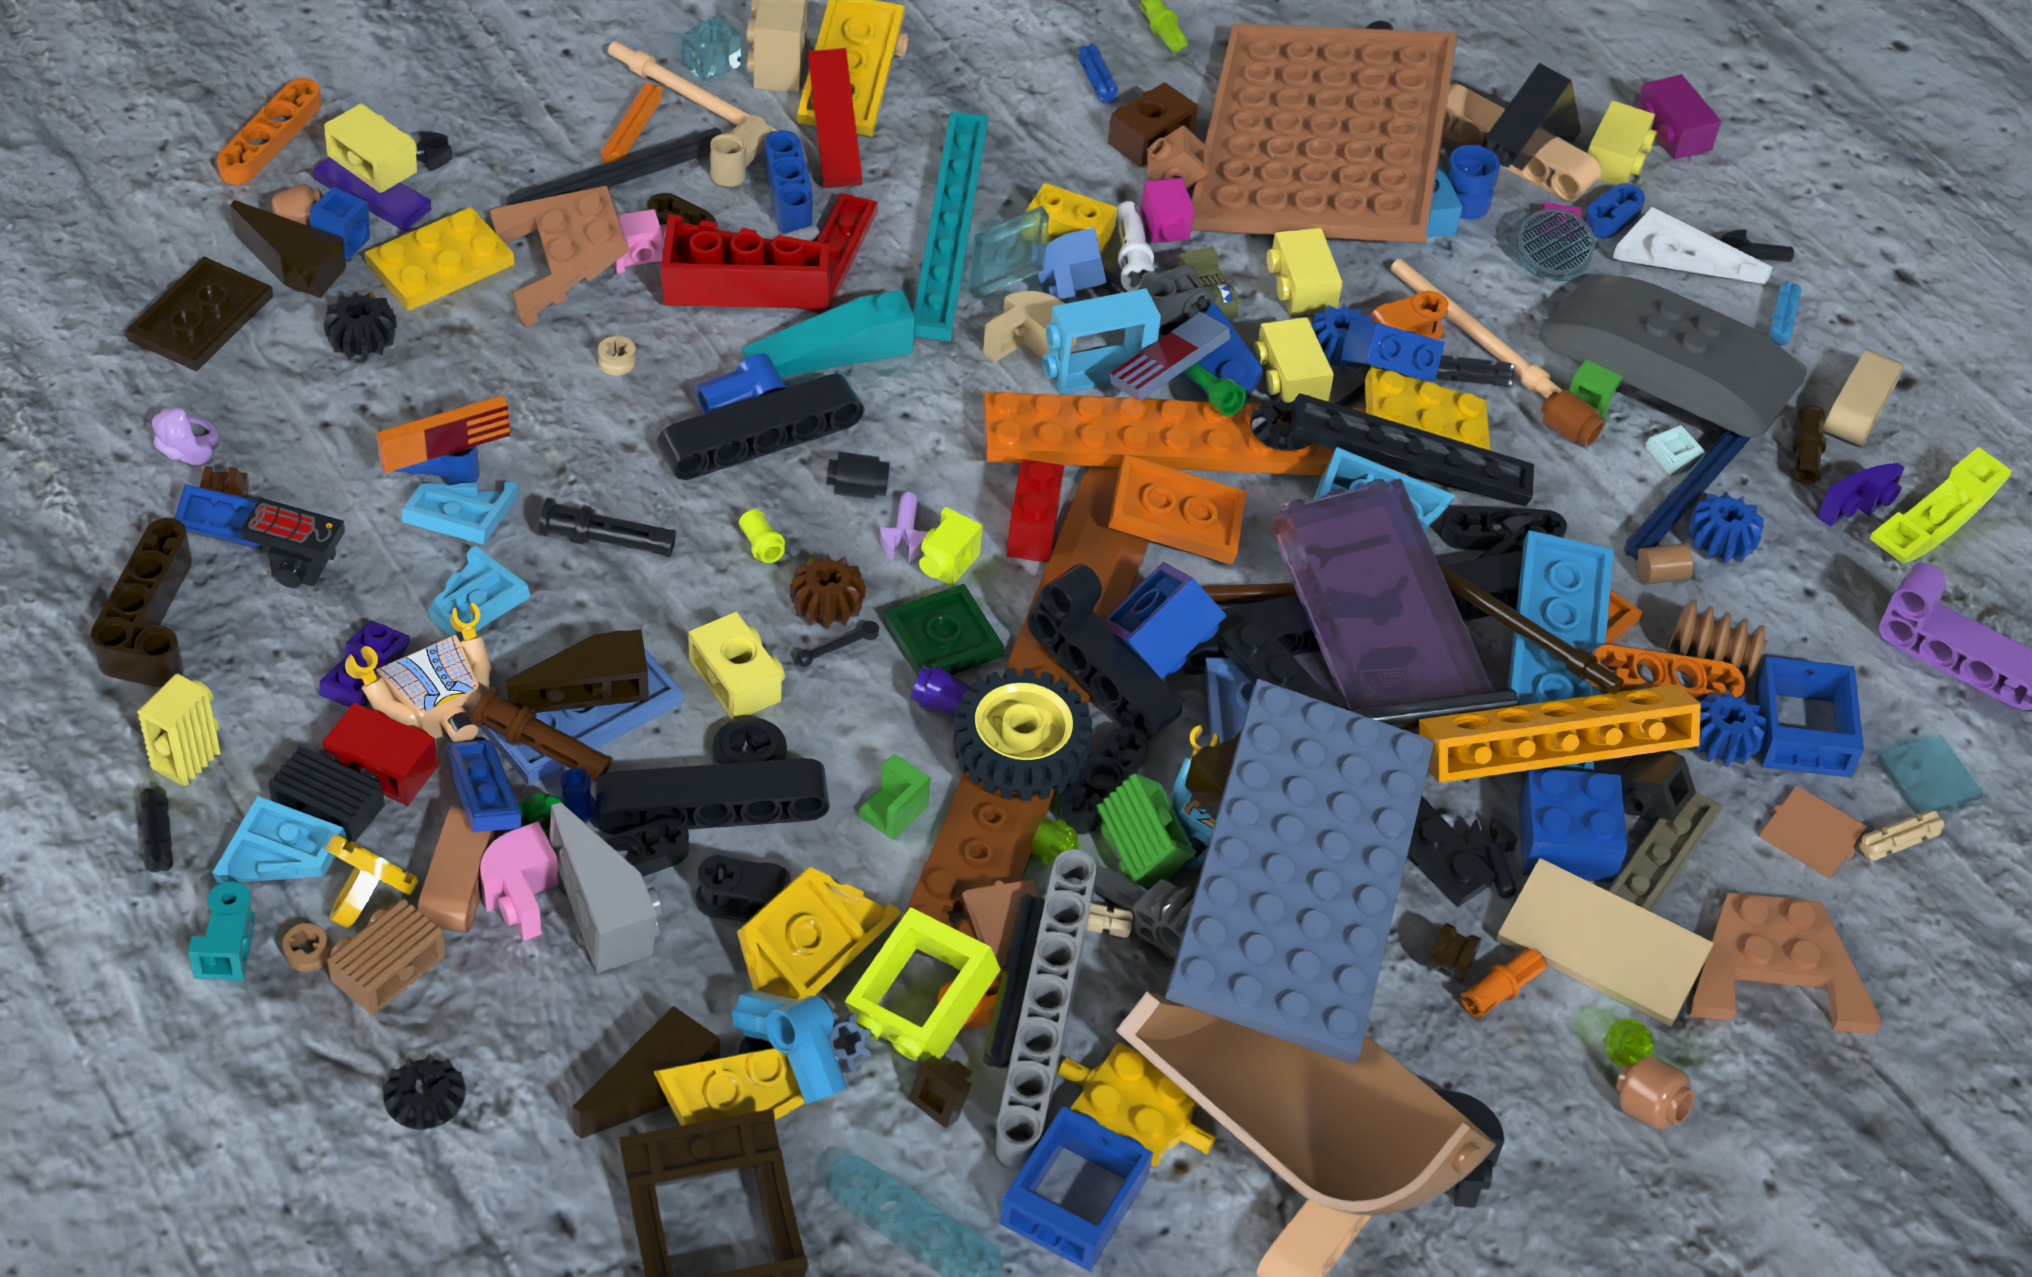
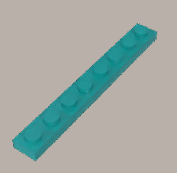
M950 111L913 311L915 317L913 337L951 341L989 116Z

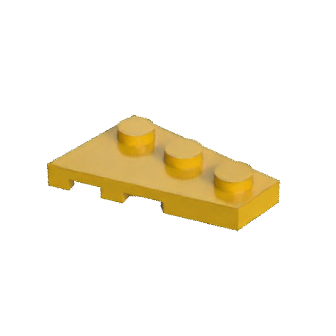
M775 1048L653 1071L681 1126L768 1109L774 1110V1121L805 1103L787 1054H783Z

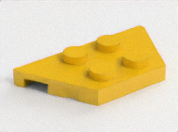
M812 867L807 868L737 930L753 990L796 1000L816 995L891 925L902 912L898 907L891 904L885 907L864 897L863 891L851 885L836 883L831 876Z

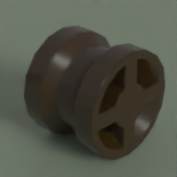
M1446 922L1431 950L1427 967L1434 970L1446 969L1451 972L1454 979L1463 982L1474 962L1482 938L1473 934L1467 937L1459 934L1455 926Z

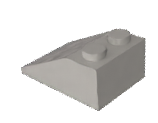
M561 802L551 805L550 844L557 856L558 872L596 973L653 956L654 939L660 936L657 917L662 916V908L656 890L654 888L647 889L641 873Z

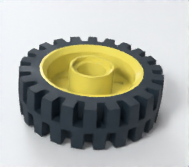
M1015 668L1005 669L1003 679L1000 678L997 672L987 675L986 683L979 679L973 683L971 691L967 689L962 695L961 703H958L954 721L955 759H959V767L962 772H969V780L973 784L978 785L984 780L983 791L993 795L997 788H1001V798L1009 800L1012 799L1013 792H1020V801H1031L1032 792H1036L1041 800L1050 797L1051 788L1057 794L1066 790L1067 782L1073 784L1078 779L1079 773L1083 772L1087 763L1092 737V717L1089 716V707L1086 702L1081 703V694L1076 689L1068 692V682L1060 678L1055 684H1052V674L1043 671L1040 678H1034V669L1024 668L1023 676H1017Z

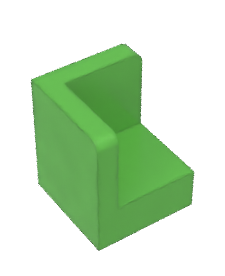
M1585 359L1574 375L1569 391L1598 409L1600 417L1604 419L1609 411L1615 391L1622 382V376Z
M893 754L882 764L881 788L859 808V817L894 840L928 807L931 777L896 754Z

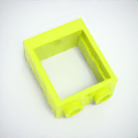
M910 907L851 991L845 1003L850 1013L857 1014L855 1024L862 1030L871 1029L872 1033L868 1038L877 1040L881 1036L893 1043V1047L899 1053L913 1061H918L920 1057L927 1060L933 1055L941 1059L1001 969L990 946ZM916 949L960 970V973L922 1028L878 1006V1003Z

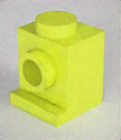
M945 507L941 511L940 526L937 529H930L922 542L921 551L924 552V556L919 561L921 570L927 576L936 578L953 587L980 555L983 525Z

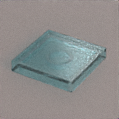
M1042 206L975 235L968 290L975 299L1044 270L1049 214Z

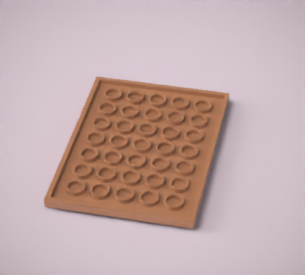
M1233 23L1205 141V146L1208 147L1209 174L1195 184L1191 201L1194 208L1191 230L1275 235V232L1321 228L1325 238L1426 243L1457 47V32Z

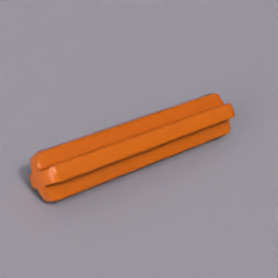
M650 82L643 85L601 149V154L603 155L601 160L604 164L627 155L663 99L661 95L662 88L659 85L654 86Z

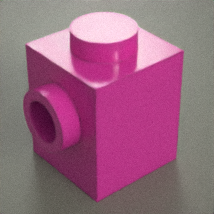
M1183 178L1144 182L1141 215L1151 243L1189 240L1194 208Z

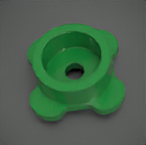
M534 793L518 803L521 812V827L538 821L545 835H549L551 805L560 802L563 804L562 799L547 793Z

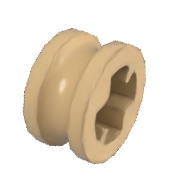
M610 336L599 343L598 363L603 372L618 376L629 373L635 367L636 347L630 339L622 336Z

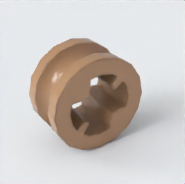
M302 923L288 930L283 937L282 947L287 963L298 971L309 972L319 969L327 962V958L330 956L328 940L325 931L320 926L312 923ZM307 941L310 946H314V951L305 954L302 949L299 950L298 945Z

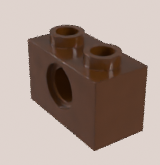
M1164 82L1154 89L1144 92L1139 98L1124 107H1119L1111 114L1108 144L1142 167L1147 164V148L1157 139L1166 137L1183 125L1194 134L1198 105Z

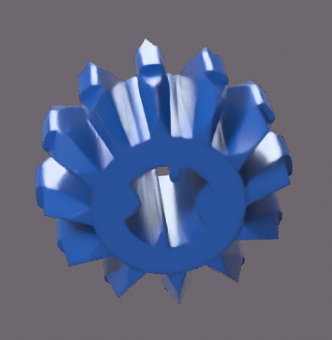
M1344 303L1340 309L1327 305L1324 312L1316 313L1311 323L1329 365L1338 366L1341 372L1346 366L1356 370L1360 367L1358 364L1341 360L1350 320L1373 322L1372 316L1361 315L1360 307L1350 310L1346 308Z
M1727 492L1720 498L1714 494H1709L1704 502H1698V505L1692 512L1688 537L1694 540L1695 550H1706L1708 552V560L1717 556L1721 557L1725 564L1732 558L1743 562L1748 554H1753L1754 550L1759 546L1762 538L1761 533L1764 528V518L1757 514V505H1746L1744 503V496L1734 499Z
M1728 690L1721 696L1709 692L1703 701H1698L1701 703L1699 746L1694 747V752H1706L1708 763L1715 758L1721 759L1726 768L1733 761L1745 765L1751 756H1756V753L1762 748L1764 743L1763 737L1767 729V719L1760 716V705H1748L1746 703V694L1738 699L1732 697Z

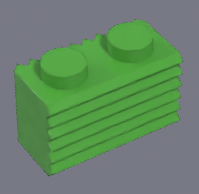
M1133 774L1129 775V780L1123 781L1122 786L1116 787V791L1110 793V797L1103 799V803L1097 805V810L1104 822L1101 826L1103 836L1111 845L1116 847L1122 859L1118 863L1122 874L1136 884L1140 883L1153 887L1161 879L1167 880L1196 854V850L1192 848L1193 844L1188 840L1189 836L1181 826L1182 822L1173 811L1174 807L1166 797L1167 793L1162 790L1163 786L1157 781Z

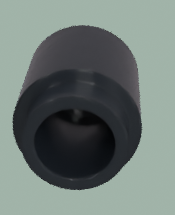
M838 452L837 460L829 459L826 485L834 486V495L875 499V495L886 496L890 462L879 461V456Z

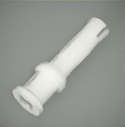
M1132 201L1121 203L1117 208L1116 216L1122 245L1118 252V263L1122 269L1121 283L1127 291L1138 290L1140 280L1144 276L1157 273L1152 265L1154 261L1152 248L1145 243L1141 208L1139 205L1135 207V202Z

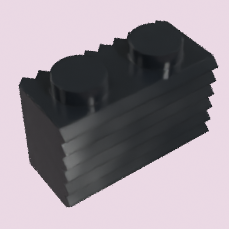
M298 745L297 751L292 753L291 758H287L286 764L281 766L280 771L275 773L274 778H270L268 784L271 801L343 827L346 834L345 839L349 843L351 841L356 842L385 806L382 782L372 771L366 768L352 769L340 763L333 753L325 749H319L316 752L303 745Z

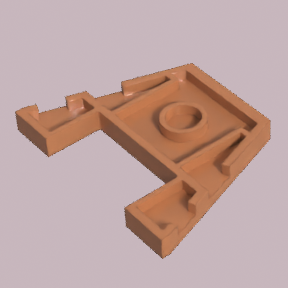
M607 186L490 210L495 232L505 244L537 229L540 233L551 275L513 292L519 317L526 328L540 320L537 314L549 304L553 303L557 307L568 298L567 291L583 278L590 282L630 251L613 195Z
M1727 893L1711 939L1714 945L1702 968L1689 1008V1017L1732 1021L1737 1011L1735 979L1827 988L1832 1029L1834 1031L1865 1034L1877 1033L1881 1025L1880 1016L1821 901Z

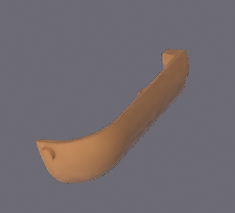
M1152 992L1144 994L1116 1030L1294 1189L1313 1202L1338 1212L1373 1216L1393 1214L1422 1205L1440 1196L1464 1179L1496 1146V1143L1481 1129L1366 1034L1360 1056L1353 1065L1165 999L1166 995Z

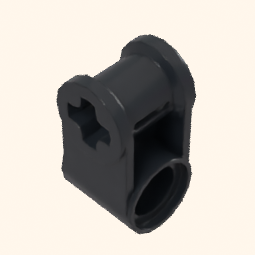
M714 855L701 862L698 868V882L700 886L696 892V905L699 911L706 916L747 922L791 883V875L785 868L774 863H758L734 859L724 855ZM720 868L724 870L723 879H718ZM714 894L718 895L717 905L713 904Z

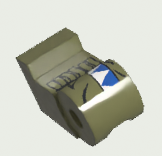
M1210 246L1180 253L1178 267L1182 265L1193 266L1198 272V280L1201 284L1214 292L1216 296L1214 304L1220 308L1227 319L1237 317L1239 313L1238 296L1234 286L1227 282L1218 266L1219 256L1214 247Z

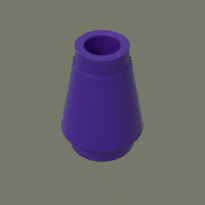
M922 665L910 699L920 702L919 707L956 714L962 695L967 689L971 691L972 687L937 665L934 668Z

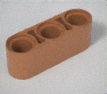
M451 806L449 808L421 891L418 910L422 915H426L429 921H433L436 927H440V929L469 933L483 893L480 872L481 860L490 844L499 838L500 830L472 832L465 810L462 807Z

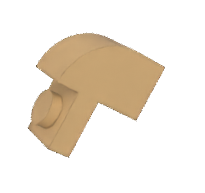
M1021 291L1006 296L1003 314L994 316L985 324L983 354L991 361L996 362L1025 345L1043 359V355L1048 352L1046 325L1051 324L1052 306L1065 303L1053 295L1039 291ZM1077 337L1072 338L1071 347L1076 345Z

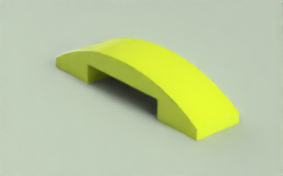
M1978 447L1952 468L1949 478L1904 515L1897 512L1871 533L1870 540L1903 564L1916 560L1934 549L1962 527L1999 490L2010 477L2012 470Z

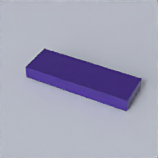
M330 157L313 168L314 180L330 189L336 187L367 201L368 211L403 231L431 211V201L429 198L401 182L379 193Z

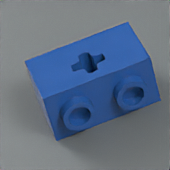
M1351 319L1341 360L1369 368L1375 367L1385 371H1394L1402 376L1417 380L1435 382L1445 342L1375 322Z

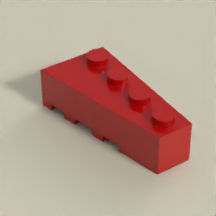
M668 214L661 263L664 305L829 309L831 287L829 244L777 235L772 240L762 238L757 234V230L741 228L739 233L719 230L718 223L701 220L699 225L683 223V216Z

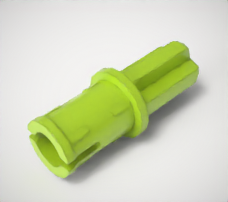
M1140 0L1142 3H1139V7L1150 21L1151 31L1155 35L1160 34L1171 52L1178 53L1181 48H1185L1188 44V39L1178 26L1177 14L1173 10H1169L1163 0Z

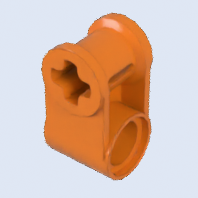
M1427 290L1393 303H1385L1376 308L1370 316H1372V320L1375 323L1440 340L1443 335L1441 320L1448 312L1449 303L1442 294Z

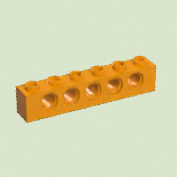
M1674 684L1617 692L1616 694L1608 693L1419 719V735L1434 741L1428 772L1439 783L1696 747L1699 746L1701 703L1680 686Z

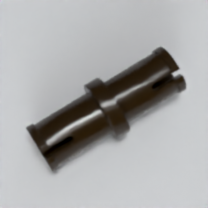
M1810 404L1803 406V410H1798L1797 434L1792 440V449L1796 453L1793 476L1796 481L1802 484H1813L1816 482V479L1819 480L1821 478V455L1826 449V438L1823 435L1825 412L1820 406Z

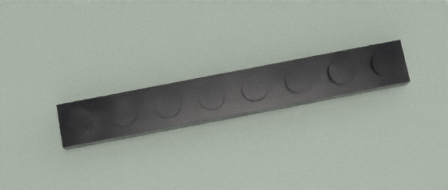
M1255 615L1221 634L1217 645L1254 686L1257 679L1340 707ZM1421 796L1408 854L1453 903L1460 907L1491 886L1496 875L1430 803Z

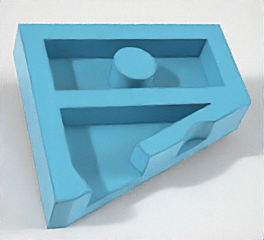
M504 482V491H477V483H458L456 485H445L442 483L420 484L402 508V522L421 527L425 530L457 537L468 542L485 545L517 500L518 483Z
M476 546L472 547L466 554L468 564L461 573L453 572L446 582L445 590L436 596L428 608L431 622L449 636L456 635L459 641L464 639L463 634L456 631L450 622L454 607H456L458 619L463 623H470L473 621V616L470 613L469 605L470 603L477 605L480 610V619L475 627L477 631L530 598L527 583Z
M257 796L212 874L216 882L219 883L322 877L335 857L324 850L331 836L338 834L346 838L343 827Z

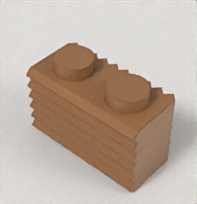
M401 899L390 909L384 907L375 912L369 920L368 926L354 938L345 937L334 946L330 957L327 958L331 982L368 1013L376 1015L379 1009H384L386 1003H391L393 998L398 997L401 991H406L407 987L414 984L416 979L421 978L423 973L428 972L431 967L436 966L438 961L444 959L446 952L443 932L440 927L435 926L433 921H429L426 915H422L419 910H415L412 904H408L406 899Z

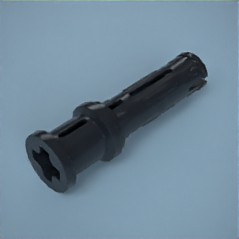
M547 497L544 502L539 522L540 536L547 537L550 533L574 538L577 544L582 545L584 543L588 544L590 540L661 554L669 558L673 553L676 540L675 529L670 530L596 514V510L592 509L591 506L584 505L582 508L557 504L556 500Z

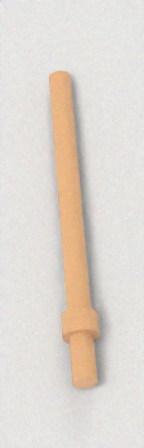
M618 41L612 42L609 46V55L629 65L632 72L643 78L648 76L737 126L744 119H748L751 116L657 64L654 57L641 50L636 52ZM768 125V127H770V128L773 130V132H774V131H778V130H776V129H774L773 127H771V126Z
M1399 258L1392 264L1391 271L1417 293L1429 290L1442 294L1449 303L1448 312L1445 316L1501 362H1511L1514 365V372L1521 377V383L1531 392H1539L1547 399L1553 392L1560 393L1562 389L1549 380L1550 374L1538 364L1531 365L1404 260Z

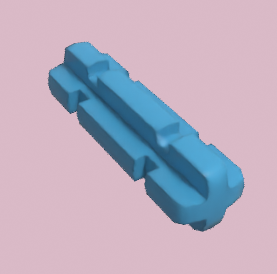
M1788 281L1780 286L1768 334L1769 339L1779 343L1781 346L1789 343L1799 305L1798 300L1802 291L1798 284H1791Z

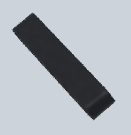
M830 374L672 424L659 434L657 446L674 475L678 479L689 480L848 429L861 420L865 409L847 379L841 374Z
M809 758L615 771L600 776L595 783L598 827L603 832L613 835L662 818L677 819L685 824L688 830L812 821L823 817L830 808L824 765L818 760Z

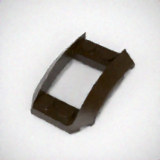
M773 1109L619 1137L645 1277H673L655 1187L754 1168L760 1202L775 1262L703 1277H805L809 1264L804 1253L796 1222L782 1151L779 1147Z

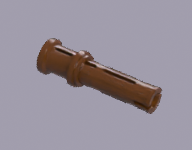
M492 687L482 696L472 716L473 725L479 728L485 725L504 735L507 743L513 746L524 744L558 763L577 771L595 783L600 776L608 772L613 758L609 755H605L564 732L545 724V722L537 719L534 709L528 706L520 708L499 697V691Z

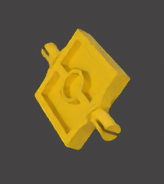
M1118 1042L1106 1060L1093 1070L1070 1059L1068 1056L1062 1062L1058 1070V1076H1062L1083 1088L1082 1093L1070 1110L1090 1115L1101 1126L1120 1136H1129L1138 1140L1144 1148L1153 1152L1152 1166L1157 1167L1166 1152L1181 1141L1204 1152L1206 1155L1209 1154L1214 1146L1217 1136L1191 1123L1192 1115L1199 1104L1143 1054Z

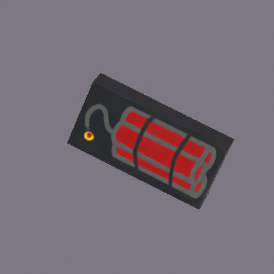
M264 498L259 499L241 527L243 540L324 563L327 562L345 533L343 520Z

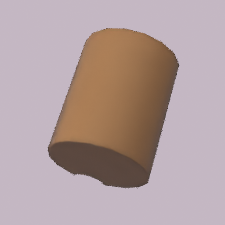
M1685 543L1640 548L1638 550L1639 557L1638 561H1636V568L1640 581L1643 584L1686 580L1692 576L1693 557L1689 546Z

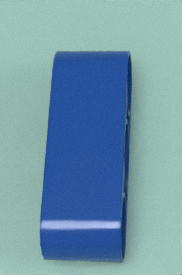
M787 130L774 131L765 138V177L779 231L785 234L812 225L813 191L799 137Z

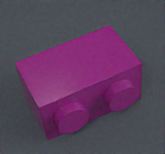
M1682 74L1643 83L1636 108L1655 114L1651 130L1657 131V141L1674 160L1713 149L1721 120Z

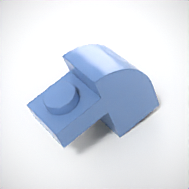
M1095 228L1062 235L1043 249L1037 262V273L1042 292L1053 295L1067 304L1077 302L1075 290L1107 284Z

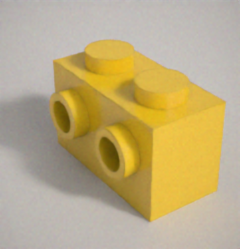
M1043 183L1026 210L1023 241L1045 248L1050 242L1062 235L1095 228L1102 257L1114 237L1118 207Z

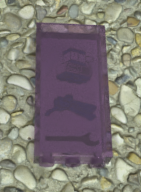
M1401 478L1387 482L1383 479H1376L1366 483L1360 489L1345 492L1343 489H1336L1326 493L1320 499L1305 502L1303 499H1297L1286 503L1280 508L1270 529L1346 710L1494 691ZM1419 727L1403 729L1419 735Z

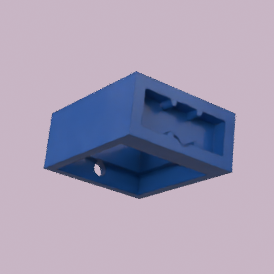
M1766 656L1755 683L1756 705H1760V716L1767 719V729L1763 737L1764 743L1760 750L1761 767L1851 778L1864 751L1855 666ZM1776 695L1833 702L1836 733L1779 726Z
M1062 1106L1003 1197L1000 1225L1091 1272L1147 1181L1153 1152L1144 1148L1138 1140L1129 1136H1120L1101 1126L1090 1115L1076 1113ZM1063 1148L1125 1179L1097 1226L1034 1194Z

